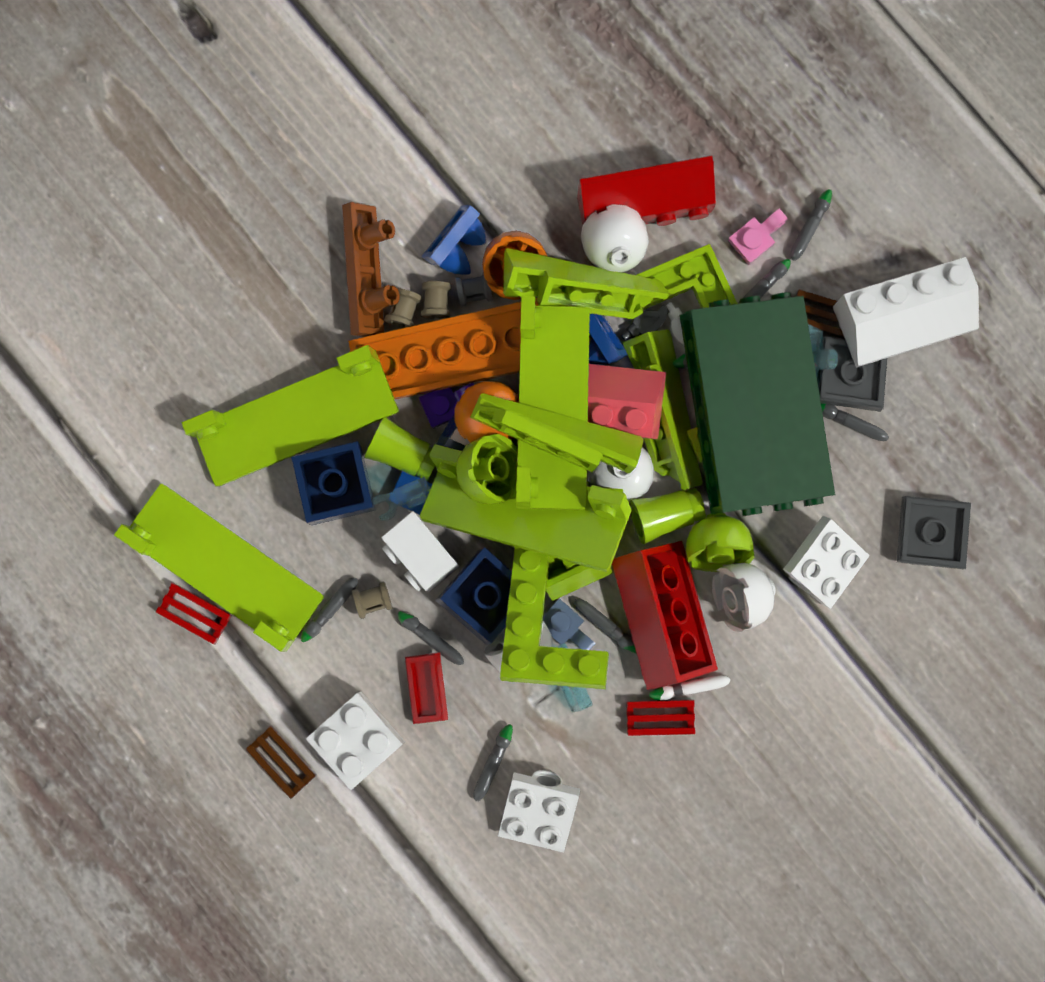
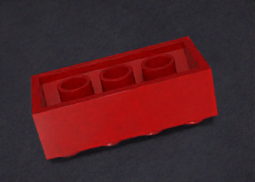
M713 156L579 179L577 201L582 227L592 213L596 211L599 214L607 210L606 206L613 204L626 205L636 210L645 224L657 222V226L670 225L675 223L677 218L688 216L689 220H699L708 217L716 205Z
M678 541L614 558L612 562L614 575L621 594L623 608L629 623L646 689L650 690L677 684L718 670L683 542Z

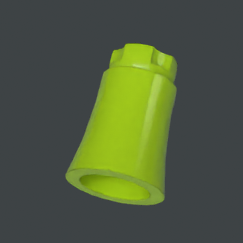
M388 418L382 419L364 457L394 467L414 477L417 474V476L428 481L435 467L434 462L430 458V453L433 447H430V443L400 428Z
M696 488L686 491L682 489L650 498L632 499L629 503L632 510L630 514L633 525L643 545L662 535L693 525L694 522L706 518L704 502Z

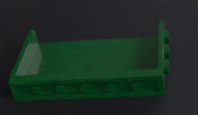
M790 292L771 295V300L760 301V296L742 298L740 299V304L729 305V300H718L710 302L708 308L692 309L679 315L711 514L741 510L742 516L763 513L762 506L772 505L773 511L793 509L794 501L803 500L804 507L824 504L823 497L835 495L804 296L791 297Z

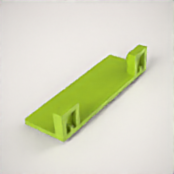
M521 295L519 403L588 422L590 309L588 307L535 306V296ZM518 439L516 509L584 510L586 508L587 470Z
M365 345L337 357L339 365L227 412L220 413L210 410L181 422L185 434L197 438L214 485L218 487L380 421L383 418L397 414L399 409L376 350L369 345Z
M434 444L430 458L437 467L438 473L420 513L422 521L604 572L610 570L632 511L625 493L592 485L588 496H586V508L584 510L516 509V497L500 504H481L469 498L462 491L457 481L456 465L462 451Z
M160 484L132 524L130 526L121 524L114 536L138 553L150 556L253 628L254 634L280 652L288 651L324 599L323 594L164 484Z

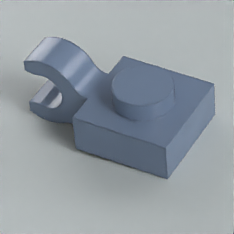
M560 598L543 616V621L552 637L562 646L568 639L582 650H591L596 644L578 629L584 620Z

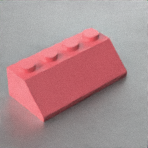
M589 364L588 422L641 436L642 438L658 439L666 372Z

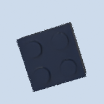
M358 441L291 457L307 524L313 526L376 511L362 446Z
M484 547L476 552L436 598V601L484 644H492L506 627L512 571Z

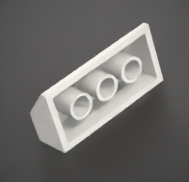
M966 257L845 293L833 306L856 368L963 335L979 328L978 285Z

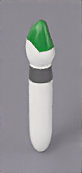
M720 675L673 684L672 686L659 687L651 691L649 696L654 700L666 701L673 696L690 695L725 687L730 683L731 679Z

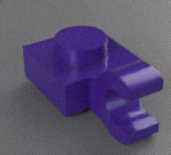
M474 383L468 384L454 393L451 388L429 392L419 397L433 429L450 421L455 413L457 401H460L461 396L465 393L464 391L474 385Z

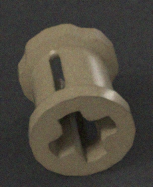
M444 281L423 282L422 289L425 290L424 310L421 311V317L428 319L450 318L447 303L451 284Z
M397 288L400 295L399 302L392 305L390 314L385 316L384 321L399 328L414 326L412 318L416 304L421 301V296L415 292Z
M384 581L380 582L377 587L360 592L357 589L352 590L360 619H364L366 614L385 608L387 610L393 609Z

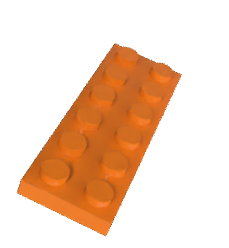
M535 298V306H539L537 298ZM521 302L349 340L350 352L365 345H369L376 350L395 400L519 373Z

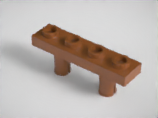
M349 202L342 205L350 332L354 336L367 337L384 333L383 308L397 304L400 299L399 291L395 286L386 285L381 287L379 242L392 239L395 235V227L390 220L382 219L377 222L376 206Z

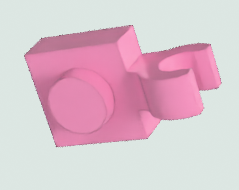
M780 208L762 224L754 217L729 237L728 241L745 262L750 265L775 244L770 235L784 225L788 218Z

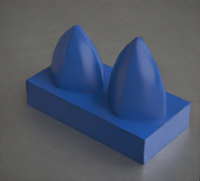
M471 205L461 206L421 257L431 265H438L448 272L469 275L471 273L470 264L458 242L461 241L472 246L486 244L485 230L478 219L480 213Z
M590 314L589 336H592L593 339L589 342V364L606 365L618 362L627 356L625 348L604 315Z

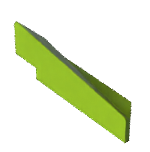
M510 248L505 249L503 293L507 297H521V295L538 296L537 302L539 306L588 307L590 314L634 319L643 314V307L658 298L664 301L669 296V292L659 280L609 271L599 267Z
M670 330L647 332L623 342L634 369L666 372L658 439L644 438L654 471L662 476L672 477L681 484L680 488L683 490L702 485L698 459L686 435V432L691 430L679 369L673 366L676 354Z
M484 393L479 396L470 417L591 472L598 467L601 461L630 474L638 464L643 445V438L641 436Z

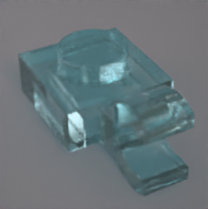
M422 477L394 489L389 494L377 495L372 501L374 505L381 502L389 504L388 512L379 516L381 521H388L395 516L398 506L407 504L409 508L424 503L427 500L426 495L431 490L426 478Z

